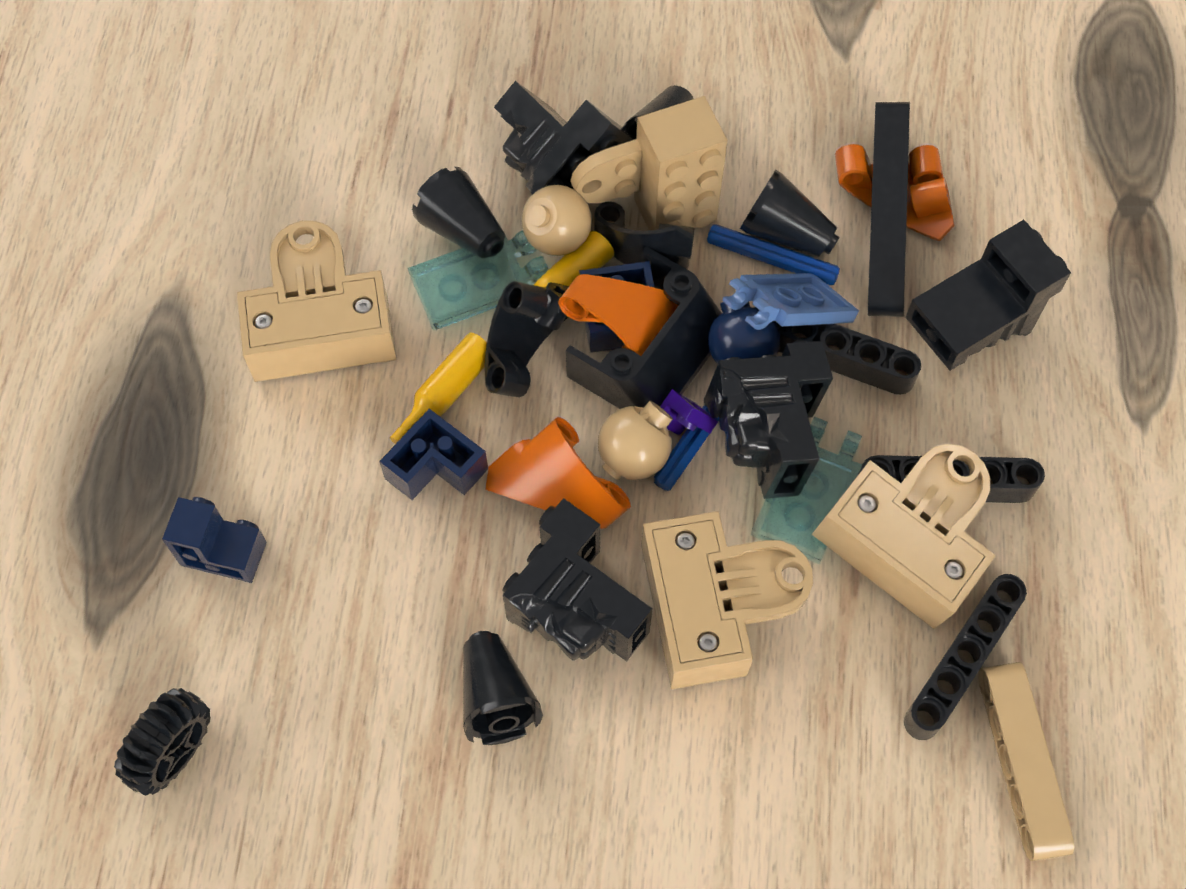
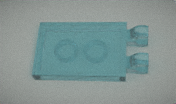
M523 230L518 232L509 241L505 235L504 247L494 257L480 258L461 248L408 268L410 278L433 331L496 308L505 287L510 282L518 281L532 285L547 272L548 266L543 256L530 260L523 268H520L516 258L536 252V249L526 239Z
M814 416L810 426L820 458L799 496L768 498L765 500L752 528L751 536L760 540H781L794 545L808 560L820 565L827 546L815 538L812 533L858 476L862 464L852 460L862 436L848 430L839 454L827 451L818 446L828 422Z

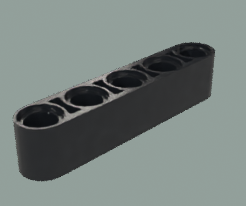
M776 322L780 332V348L778 352L783 353L787 343L799 340L807 342L822 341L831 371L898 395L908 393L913 388L920 373L921 361L915 353L840 325L820 324L782 327ZM800 333L807 338H798L794 334ZM833 345L838 347L840 350H832L828 348V346ZM862 358H870L874 363L865 362ZM896 370H903L908 375H901L897 373Z
M871 456L864 461L859 473L871 460L901 483L905 475L911 471L922 456ZM979 457L985 463L990 479L993 484H990V493L986 502H1027L1032 499L1045 479L1043 467L1034 459ZM960 460L953 461V468L957 474L961 476L970 475L969 467L965 462ZM1017 476L1027 479L1030 485L1021 483Z
M1012 574L998 576L979 601L904 717L905 729L913 738L928 740L946 723L1024 602L1027 595L1026 586L1019 577ZM997 591L1008 593L1012 602L1003 601L999 598ZM977 620L987 621L992 626L993 632L983 631L979 627ZM957 650L968 651L972 655L974 663H967L961 660ZM945 680L949 682L954 689V694L942 692L937 685V681ZM917 711L928 712L934 720V725L926 726L922 724L917 718Z

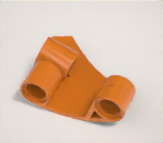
M857 144L845 145L835 153L838 182L847 192L869 207H872L873 164H871L863 146ZM923 145L914 148L909 153L906 227L940 242L955 226L946 179L945 177L943 178L939 150L933 145Z
M589 274L578 275L558 301L561 311L567 317L576 321L603 322L624 342L622 348L630 349L642 356L679 306L665 296L664 290Z
M561 417L555 418L532 440L526 439L512 445L488 467L485 490L543 510H547L550 506L556 507L564 498L598 522L600 529H606L631 507L628 496L617 484L594 476L573 449L579 442L577 432L570 423Z

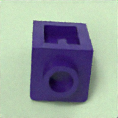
M673 389L660 406L673 418L667 429L677 435H680L685 428L694 431L696 427L710 434L718 423L701 406Z

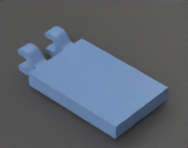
M811 273L741 275L740 279H733L729 283L736 292L732 296H725L722 299L733 310H738L749 301H753L752 304L759 311L754 316H746L745 321L756 330L765 328L772 321H776L782 327L853 323L859 312L846 299Z

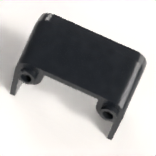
M647 246L642 251V262H650L654 287L664 290L665 296L679 306L642 356L627 348H617L610 351L602 362L599 363L571 345L566 349L567 377L619 409L629 406L644 408L649 401L661 406L672 389L683 394L711 355L708 345L709 330L713 321L722 313L694 273Z

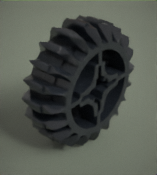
M173 688L167 693L161 694L156 702L153 701L149 704L148 709L144 713H140L139 719L135 724L131 725L130 732L123 738V745L117 751L118 758L114 765L116 769L115 775L127 787L145 796L153 795L159 792L160 789L166 788L172 779L177 778L180 771L186 767L187 763L194 756L197 748L202 745L201 740L207 733V726L210 723V708L200 700V697L182 688L178 690Z

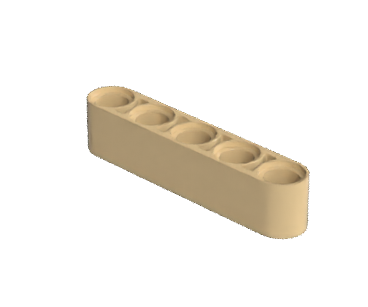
M1021 662L980 668L978 674L979 686L1024 852L1030 861L1072 855L1074 853V839L1026 670Z

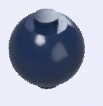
M748 302L742 308L733 310L726 303H720L722 313L713 321L708 335L709 350L717 365L719 360H725L730 357L745 359L760 358L765 355L777 356L780 348V332L775 321L770 322L761 330H756L745 319L746 316L756 315L759 311L758 308L750 307Z

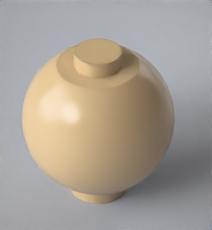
M550 185L539 189L527 200L522 212V229L526 239L535 249L547 255L562 256L572 253L586 241L591 230L592 217L587 202L578 192L567 186Z
M649 401L644 408L629 406L612 413L603 423L598 435L599 455L605 462L602 468L617 480H620L622 476L628 480H641L656 474L666 464L671 453L672 438L667 430V426L673 418L652 401Z

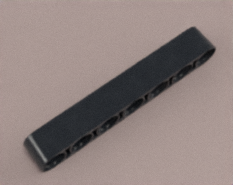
M910 102L875 103L868 316L904 317Z

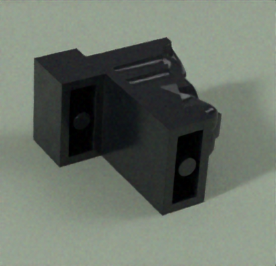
M517 81L510 86L494 106L501 114V117L514 128L503 145V152L507 155L505 162L520 172V176L528 180L526 186L532 195L539 189L550 185H562L573 189L571 184L572 173L581 162L604 149L635 140L619 124L588 100H585L569 121L566 122L551 106Z
M1023 219L991 238L980 260L912 299L905 318L949 371H951L960 364L965 363L968 356L980 352L985 347L995 346L999 339L1006 341L1011 335L1027 336L1030 334L1048 300L1061 292L1071 272L1067 268L1065 261L1060 256L1055 255L1046 245L1041 234L1037 230L1032 229Z
M799 340L787 343L782 356L765 355L760 358L745 359L730 357L725 360H719L704 397V405L708 407L713 418L719 417L720 429L725 431L726 455L732 457L733 463L736 466L757 468L758 485L761 486L764 499L799 496L820 459L808 418L814 416L833 380L822 341L807 342Z
M563 498L556 507L550 506L539 520L541 543L536 545L527 558L529 564L520 574L517 572L512 574L502 589L504 592L503 600L506 619L530 633L536 629L547 641L557 643L565 655L572 661L578 658L587 659L603 645L612 654H617L627 662L650 633L652 608L590 564L600 552V524Z

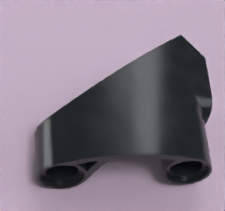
M610 201L601 203L594 212V231L600 233L609 241L614 250V257L623 264L642 262V251L647 246L688 270L689 259H691L694 227L660 223L657 230H631L625 228V211L620 204Z
M512 281L505 287L491 321L486 345L485 385L490 393L519 398L527 393L531 382L530 372L526 367L528 362L551 332L558 330L561 324L569 318L561 311L558 305L560 297L569 286L550 282L546 288Z

